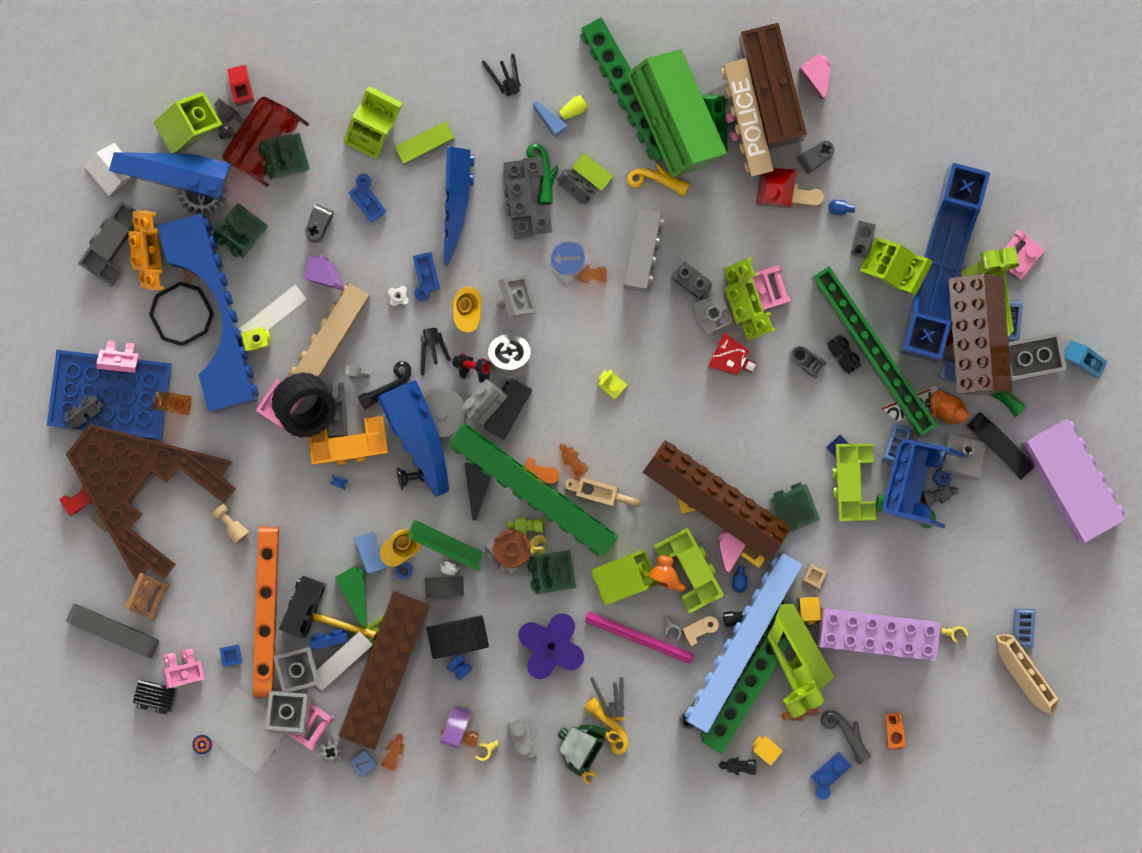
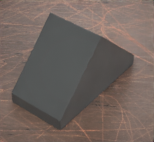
M463 576L425 578V596H464Z

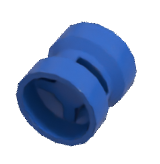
M460 654L446 667L450 672L455 673V677L459 681L473 669L470 664L464 662V658Z

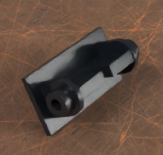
M839 334L827 342L829 345L828 349L835 358L842 355L843 358L837 362L844 372L850 374L854 371V368L856 370L861 366L859 363L860 358L855 352L853 353L850 350L849 342L845 337H841Z

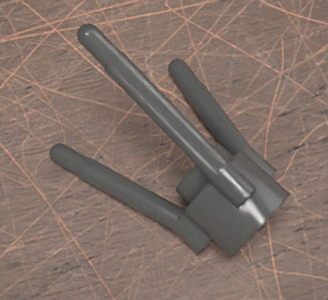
M591 677L590 680L602 704L604 714H609V718L624 716L623 677H620L619 697L617 683H613L615 702L608 703L609 707H607L594 678Z

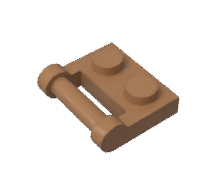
M139 573L125 609L155 620L156 610L165 590H168L170 584ZM156 585H157V586H159V587H158V589H157V591H156V594H155V596H154V598H153V600H152V603H151V605H150V607H149V610H146L147 605H148V603H149V601H150V598H151V596H152V594H153V592H154V589H155V587H156Z

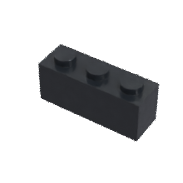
M511 379L510 382L506 380L502 390L507 395V398L484 424L486 425L484 427L486 431L503 440L506 439L532 392L531 388L514 379Z

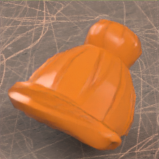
M943 390L936 391L931 395L930 415L933 418L937 417L951 425L967 420L969 416L968 410L959 397L948 394Z
M665 555L659 556L657 559L658 565L650 571L648 576L657 580L660 586L673 591H685V585L679 583L677 573L672 567L673 558Z

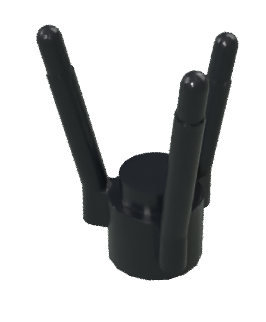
M511 54L514 79L509 77L504 62L500 61L506 78L503 81V85L484 60L482 61L485 69L498 85L501 93H505L506 97L520 92L519 87L521 84L518 78L514 54Z
M437 328L424 329L423 336H421L422 376L425 370L426 343L427 346L431 345L435 365L438 364L435 348L438 341L447 360H451L442 339V334L438 333Z

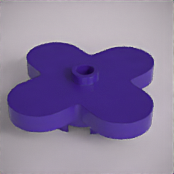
M565 613L555 615L546 628L534 622L526 623L520 628L518 634L519 641L523 646L533 651L527 664L528 672L532 677L545 679L552 673L556 665L567 670H575L583 664L584 653L582 649L570 642V638L575 631V622L570 615ZM549 643L555 644L553 650L548 649L547 645Z

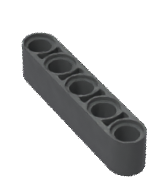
M74 603L66 619V622L149 658H153L160 640Z

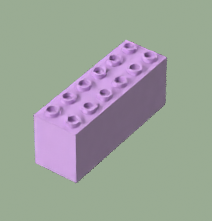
M1065 419L1021 444L1078 543H1086L1125 520V512L1114 501L1116 497L1111 488L1107 489L1104 483L1106 481L1101 471H1097L1094 466L1096 462L1091 454L1088 455L1085 450V442L1076 435L1075 431L1077 429L1074 423Z
M821 608L820 610L821 620H819L816 644L818 647L930 661L937 660L941 622Z

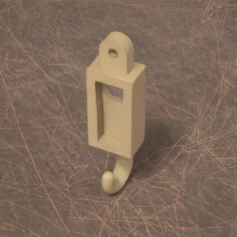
M582 477L580 481L574 479H567L565 481L566 489L577 492V497L614 506L615 501L633 506H641L640 500L617 493L619 488ZM585 484L593 486L592 494L586 495L583 493V486Z

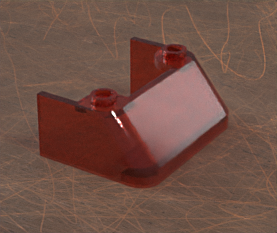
M261 97L225 149L222 159L249 178L268 188L270 184L262 180L266 175V165L263 164V161L282 132L289 133L297 128L298 122L307 127L309 123L288 107L267 97Z

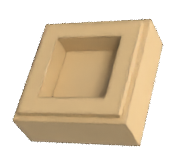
M809 564L802 581L820 589L827 571Z

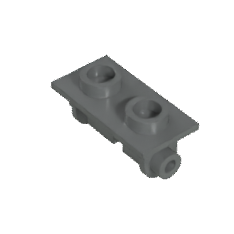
M565 169L556 179L559 182L558 184L567 192L574 188L575 191L571 195L580 203L586 205L590 197L595 194L593 187L587 182H582L578 178V174L573 170Z
M96 394L88 395L81 401L79 406L76 408L71 407L66 411L64 416L65 422L70 421L68 424L72 429L78 428L88 421L84 416L85 413L92 418L102 411L101 408L104 406L100 400L96 402L98 400Z

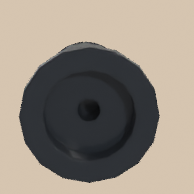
M398 467L397 476L400 489L403 490L408 485V481L419 479L421 482H425L422 477L424 474L422 470L418 468L417 472L406 474L405 470H401Z

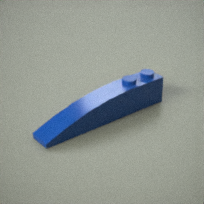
M447 146L445 191L447 199L445 201L444 266L449 265L457 247L467 213L470 185L474 186V174H471V166L475 164V155H471V150Z
M114 152L109 171L221 201L231 164L196 154Z
M411 381L377 396L393 433L403 441L402 447L406 452L409 451L414 458L412 462L415 467L421 469L424 473L422 477L434 496L438 497L449 492L447 469L438 431L417 381Z

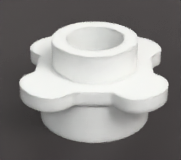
M405 286L388 290L392 306L395 307L397 304L406 305L409 302V299L406 297L407 289Z
M446 559V561L442 560L440 563V571L447 575H455L460 566L456 565L455 561Z

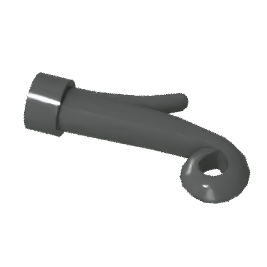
M827 711L822 715L821 724L824 728L832 729L839 724L851 746L858 765L872 757L862 742L858 721L854 722L853 730L848 721L838 712ZM828 717L834 718L832 724L827 723Z

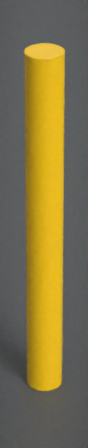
M313 614L314 621L356 634L360 631L364 636L372 639L376 637V631L321 614Z

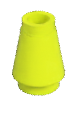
M581 95L574 96L559 112L566 121L586 112L585 109L588 108V105Z

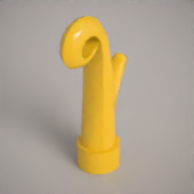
M656 164L660 172L646 168H637L629 172L627 176V182L631 187H640L644 182V177L676 191V194L683 197L686 196L690 186V182L676 177L672 178L671 174L660 164ZM638 175L640 180L634 182L633 177Z
M592 697L584 705V708L603 722L609 729L618 732V737L614 739L616 742L610 744L611 751L617 755L625 753L629 746L628 737L617 722H623L625 718L622 716L609 718V714H604L600 702L595 697ZM617 742H622L620 749H617L615 746Z

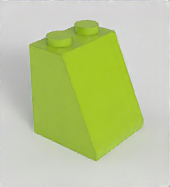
M204 92L175 102L153 122L171 153L187 150L222 125Z
M645 548L591 570L593 581L599 588V596L605 603V606L658 585L657 580L648 576L653 568Z

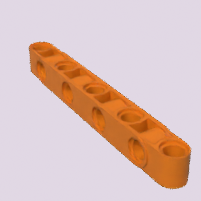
M259 526L253 698H269V691H274L275 661L273 656H275L279 527ZM266 549H270L273 552L270 560H266L263 557V552ZM265 587H268L272 592L269 598L262 596V590ZM263 626H267L270 629V634L267 637L261 635L260 630ZM263 664L269 668V672L265 676L259 672V667Z

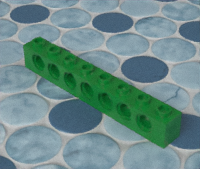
M602 17L582 27L580 37L585 45L589 44L591 48L589 52L593 60H598L601 65L599 70L604 78L607 76L610 83L608 86L613 94L616 93L620 100L617 102L622 111L626 109L629 115L627 120L631 127L635 126L638 130L636 135L641 144L645 143L648 149L645 151L650 160L654 159L657 163L664 158L658 145H653L650 142V138L654 136L650 127L645 129L640 124L642 120L646 119L643 110L634 112L631 109L632 104L639 103L626 74L631 68ZM601 37L604 40V44L597 46L593 42L594 39ZM611 54L614 59L611 62H605L603 56ZM615 70H620L623 76L620 79H616L612 73ZM624 87H630L633 92L630 95H624L621 90Z
M776 614L771 621L773 623L775 622ZM767 628L761 637L764 639L760 646H756L752 653L753 658L750 662H747L742 671L743 674L736 681L732 692L727 697L708 733L702 731L700 735L702 737L701 742L720 754L723 753L779 662L775 653L768 654L765 650L766 645L770 643L767 636L771 629ZM786 635L781 637L777 643L783 654L790 645ZM759 659H763L766 663L763 670H757L755 667V663ZM747 676L755 677L756 681L753 686L745 684ZM738 692L745 694V700L741 703L735 701V695ZM729 708L735 711V716L732 719L725 717V711ZM717 725L725 727L723 735L715 734L714 729Z

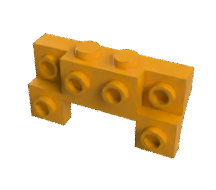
M149 210L132 211L134 231H128L132 270H139L140 287L148 290H162L164 286H160L159 273H162V270H157V268H162L158 229H154L153 216L156 215V212H149Z
M384 416L364 418L366 433L329 439L326 428L319 434L309 437L312 465L336 462V465L347 464V460L355 459V462L366 461V457L388 454Z

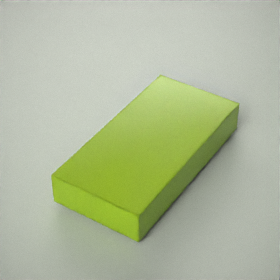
M585 153L581 155L572 167L574 171L601 192L614 177Z

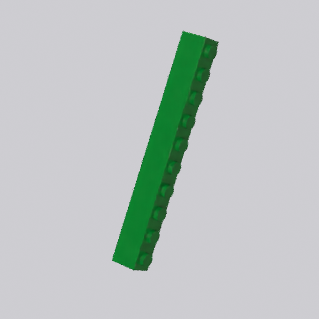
M830 266L812 278L813 282L917 435L921 437L938 426Z
M463 422L449 440L450 448L457 454L461 452L466 456L465 459L469 463L480 466L484 474L489 477L491 475L498 479L497 483L504 488L509 487L513 490L514 496L519 499L524 498L535 511L539 509L544 513L543 516L550 522L554 520L558 523V527L562 531L572 533L577 542L582 545L584 543L590 547L589 550L595 555L599 556L600 554L604 557L617 541L618 535L466 423Z

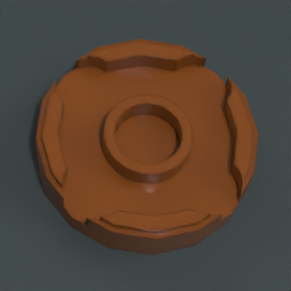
M510 529L503 531L494 541V557L505 567H519L530 556V540L524 533L518 530Z

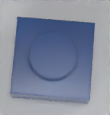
M239 644L219 648L223 667L243 663Z

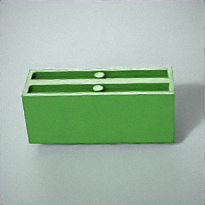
M681 49L646 58L626 73L672 178L707 168L727 154Z

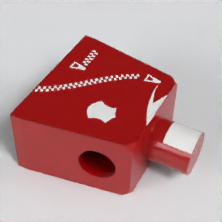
M724 333L708 368L737 376L741 369L752 373L756 363L746 358L750 350Z

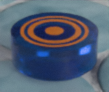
M199 735L193 740L192 747L196 753L206 754L212 748V740L207 735Z

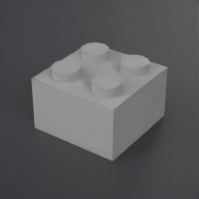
M269 691L265 730L269 733L307 736L312 698L308 694Z

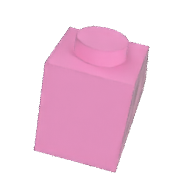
M818 53L802 65L799 71L820 99L823 100L827 95L830 63L825 56L821 57Z
M723 529L718 537V540H720L718 545L724 569L729 573L746 545Z

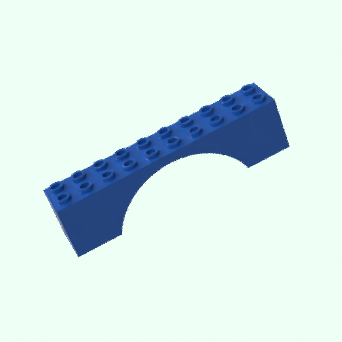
M952 163L947 168L924 255L925 258L933 262L916 296L914 295L899 353L933 362L942 359L951 325L948 278H955L960 275L968 243L982 207L991 172L957 163Z
M200 213L158 225L157 229L167 263L172 267L186 269L202 278L214 293L220 307L222 316L220 343L211 362L198 374L208 411L216 413L257 401L256 396H259L257 386L252 384L253 371L246 362V359H249L244 346L242 347L241 341H243L241 329L236 327L238 317L236 311L231 309L230 304H233L231 293L226 291L225 286L228 285L226 275L223 272L221 273L220 267H223L221 257L215 252L218 246L215 237L213 238V235L211 236L210 231L213 230L210 219Z

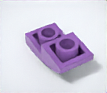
M453 706L440 743L458 749L472 712Z

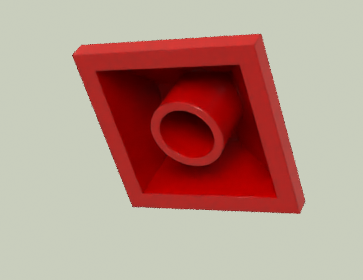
M773 168L774 171L760 174L756 205L791 208L797 170Z

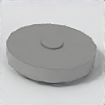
M446 389L436 390L424 398L428 404L439 437L454 435L463 422L465 423L467 414L462 409L464 401L455 392Z

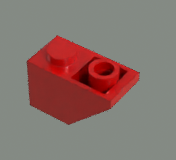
M242 65L227 69L236 106L255 102L247 66Z

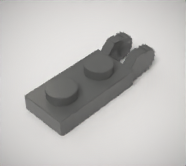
M327 383V388L332 394L333 386L331 383ZM339 383L338 385L340 398H334L336 401V414L331 424L328 425V437L348 436L344 383Z

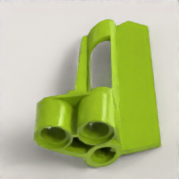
M1015 247L980 253L981 260L978 263L960 271L961 277L983 273L1003 277L1008 337L1013 332L1005 271L1019 267Z
M781 604L767 638L793 690L783 699V702L792 718H797L803 715L807 709L816 708L824 702L821 689L835 676L794 604ZM783 632L796 653L791 661H787L777 644Z

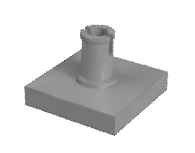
M525 275L504 278L498 281L502 296L497 297L495 302L499 309L506 307L509 317L536 312Z
M950 433L946 447L961 452L964 456L962 458L946 455L941 471L979 480L986 444L982 441Z

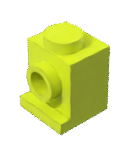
M264 327L241 332L246 352L269 347V341H272L269 330L265 331ZM255 335L260 336V340L258 342H254L253 337Z

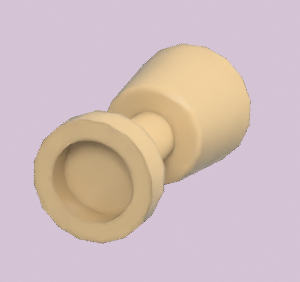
M222 504L211 515L215 519H222L228 527L226 529L233 542L237 544L250 532L239 521L233 522L226 513L228 511L227 506Z

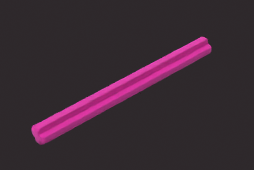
M588 612L585 622L685 663L690 664L693 660L694 654L592 612Z

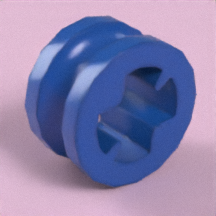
M332 475L333 480L329 484L345 490V483H348V480Z
M404 562L395 567V575L398 578L406 579L411 576L412 567L409 563ZM401 565L403 567L407 566L409 571H406L408 572L406 576L398 573Z

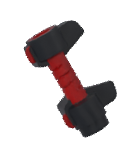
M460 354V356L453 358L452 365L459 369V376L462 379H466L469 370L474 369L478 373L480 383H483L485 379L489 380L491 361L481 358L478 359V362H473V357L466 356L465 354Z

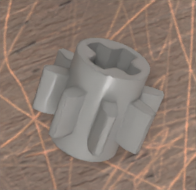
M328 740L327 747L321 745L324 751L319 755H324V763L327 760H331V763L334 764L335 758L342 759L339 756V752H342L343 749L337 747L339 742H336L334 745ZM333 747L336 755L329 757L327 748L331 749Z

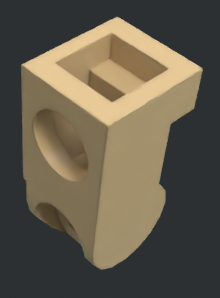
M795 183L792 205L817 207L823 202L824 194L821 190L797 189L798 184Z
M707 616L682 628V631L689 645L693 646L698 643L697 637L705 633L715 632L718 629L719 623L715 617Z

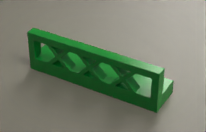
M414 519L407 533V538L477 571L480 570L481 566L478 565V562L482 556V551Z

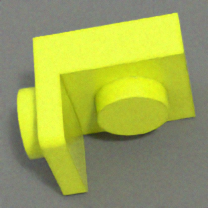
M609 370L608 373L604 371L598 377L600 381L598 386L614 400L627 387V384L617 377L612 370Z

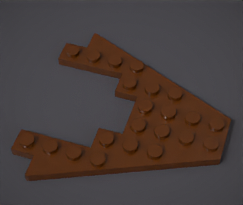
M89 424L66 453L135 580H137L139 573L145 574L149 568L165 579L176 565L131 529L143 513L128 503V501L151 472L167 483L179 468L223 503L227 501L236 489L221 477L232 463L229 460Z

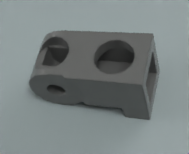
M860 220L857 222L851 255L866 259L873 238L875 224Z

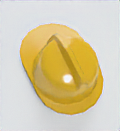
M471 286L461 288L451 302L454 323L460 331L465 333L474 331L478 327L481 317V295L476 288Z
M409 529L396 531L382 545L380 558L385 565L390 567L398 566L420 551L422 544L406 537Z

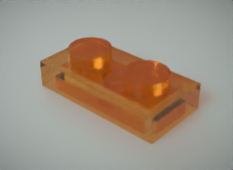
M155 391L153 410L189 415L192 396Z

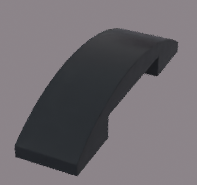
M981 412L967 425L1020 480L1035 467L1022 451Z

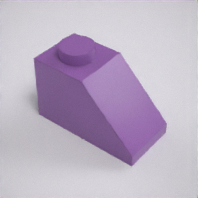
M318 255L317 258L310 256L303 278L343 291L344 285L334 264L328 262L329 258Z

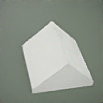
M115 143L98 151L85 167L109 197L133 178L109 171L113 153L122 152Z

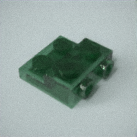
M300 133L268 138L260 143L258 151L265 160L264 173L269 175L270 179L287 177L290 174L310 170Z
M237 203L214 229L213 236L219 245L225 244L228 246L232 255L244 258L255 245V242L267 230L268 225Z
M801 482L790 486L791 490L784 493L782 489L773 493V498L770 499L777 518L783 520L791 527L789 532L820 520L806 484L802 485Z
M570 550L529 557L530 560L527 562V568L529 572H532L533 576L530 586L536 595L576 588Z

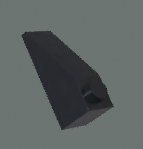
M464 463L472 520L475 521L478 518L490 477L481 471L482 468L477 464Z

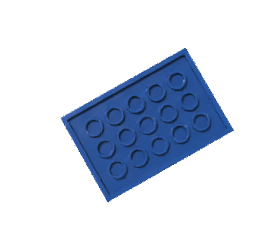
M56 350L47 426L72 429L68 424L70 421L65 422L64 416L66 411L71 407L76 408L86 396L96 394L98 399L96 402L100 400L104 406L101 408L102 411L92 418L85 413L84 416L88 421L74 429L85 430L89 424L138 437L162 440L171 363L138 359L135 373L97 369V354Z

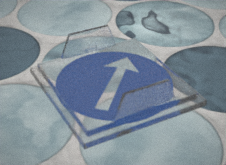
M567 233L541 260L568 285L595 257L572 235Z

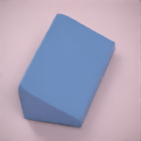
M374 531L355 537L367 574L386 568V565L380 558V548Z

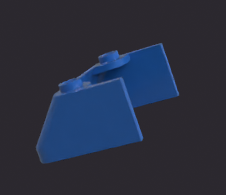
M908 439L901 441L896 451L883 501L884 511L906 520L945 529V524L930 519V508L927 505L920 504L929 467L938 468L942 466L946 455L963 458L964 454L950 447Z

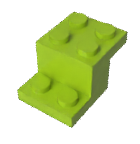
M368 86L360 106L351 118L343 143L377 160L385 141L394 129L403 103Z
M876 237L859 271L877 278L890 288L916 296L933 261L914 254L901 244Z

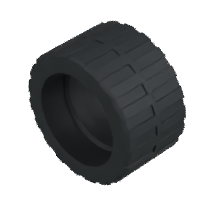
M301 372L293 374L280 382L272 397V409L288 433L300 438L312 437L324 431L331 424L336 414V401L318 376L312 373ZM310 395L318 396L313 407L305 413L298 415L290 414L294 404L301 398Z
M482 615L432 625L426 628L433 659L489 647Z

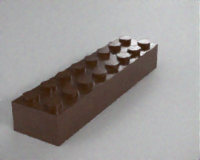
M666 440L642 472L768 561L771 560L791 529L786 522L773 516L769 510L763 509L753 499L740 493L737 488L730 486L720 476H716L707 467L700 465L690 455L683 453L674 444Z
M396 591L392 592L338 733L339 737L373 750L376 749L430 604Z

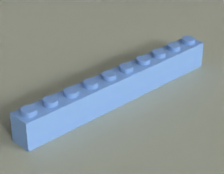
M779 553L778 556L775 555L770 563L772 567L769 572L766 571L764 573L760 589L756 588L751 596L753 599L751 605H747L742 612L743 619L735 624L732 630L734 635L731 639L728 638L726 640L722 656H717L713 664L715 666L713 672L707 674L704 679L706 683L704 688L697 691L694 697L696 702L693 707L689 706L684 715L687 717L685 719L686 722L705 733H708L802 566L801 563L784 553Z

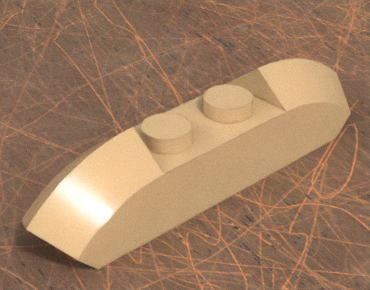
M996 635L998 653L1010 674L1036 707L1053 716L1058 707L1059 699L1013 635Z

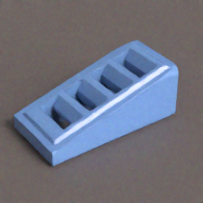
M537 101L533 103V108L553 136L556 137L567 129V125Z
M1009 300L1010 307H1016V310H1011V315H1016V318H1012V323H1015V326H1013L1015 334H1010L1008 340L1017 341L1020 338L1023 303L1021 301Z
M894 423L881 462L893 466L895 457L888 454L895 456L896 451L890 448L894 447L897 449L899 443L893 442V439L898 441L909 440L913 429ZM895 432L905 434L906 438L896 435Z
M1014 609V637L1018 642L1019 638H1029V642H1019L1021 647L1034 648L1035 609ZM1020 615H1029V619H1020ZM1020 622L1029 623V626H1020ZM1019 630H1029V634H1019Z

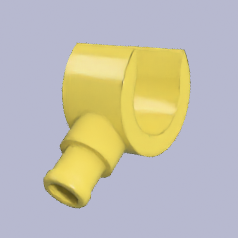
M538 535L531 539L530 556L546 553L544 547H536L540 543H547L544 536Z
M956 626L952 629L941 628V634L949 636L955 643L958 642L954 637V632L958 629H961L965 636L968 637V631L962 626Z
M497 740L489 744H478L488 749V755L486 757H475L480 761L487 760L491 755V751L500 746Z

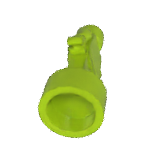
M527 516L517 518L515 523L509 522L507 524L508 529L518 530L527 535V531H535L536 533H544L545 531L544 518L527 520Z

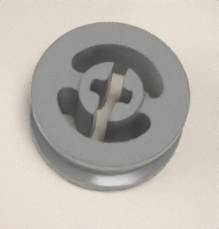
M505 334L491 342L488 349V361H491V370L495 375L505 379H514L525 374L530 367V346L522 337L514 334ZM500 352H501V361H499V360L497 359V357H496ZM518 352L523 356L519 361Z

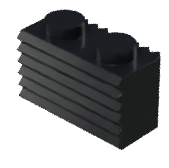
M138 680L133 703L137 704V708L148 710V707L156 708L155 712L167 714V711L171 712L173 710L178 689L173 687L166 688L165 685Z

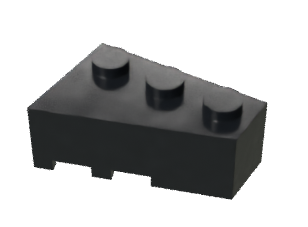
M303 575L301 578H298L295 585L296 591L289 601L287 612L283 617L279 630L300 638H307L313 623V614L318 610L327 584Z

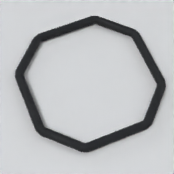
M179 282L156 294L149 316L163 341L183 346L208 332L213 311L199 287ZM179 286L198 291L209 311L204 331L183 342L166 338L153 316L158 298Z

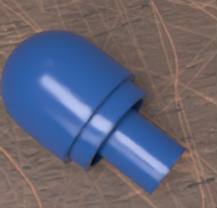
M835 199L829 203L828 208L832 214L843 216L846 215V212L855 213L856 205H847L845 200Z
M738 566L737 574H734L732 578V588L735 592L742 593L747 588L748 578L745 575V566Z

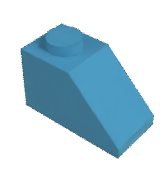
M1070 341L1064 353L1065 360L1097 378L1100 377L1107 363L1104 358L1091 348L1074 341Z

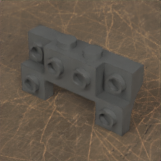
M542 157L505 162L504 169L507 186H503L505 197H509L510 204L506 205L507 216L512 217L514 238L521 239L552 233L550 213L534 215L529 181L530 178L544 176Z
M123 201L119 203L110 218H106L100 226L101 231L98 235L95 234L89 242L90 247L78 263L111 287H113L123 272L111 262L129 237L128 231H134L132 211L136 210Z

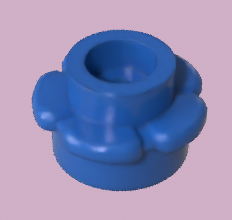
M938 468L933 474V481L936 482L937 486L948 485L951 482V473L941 471V468Z

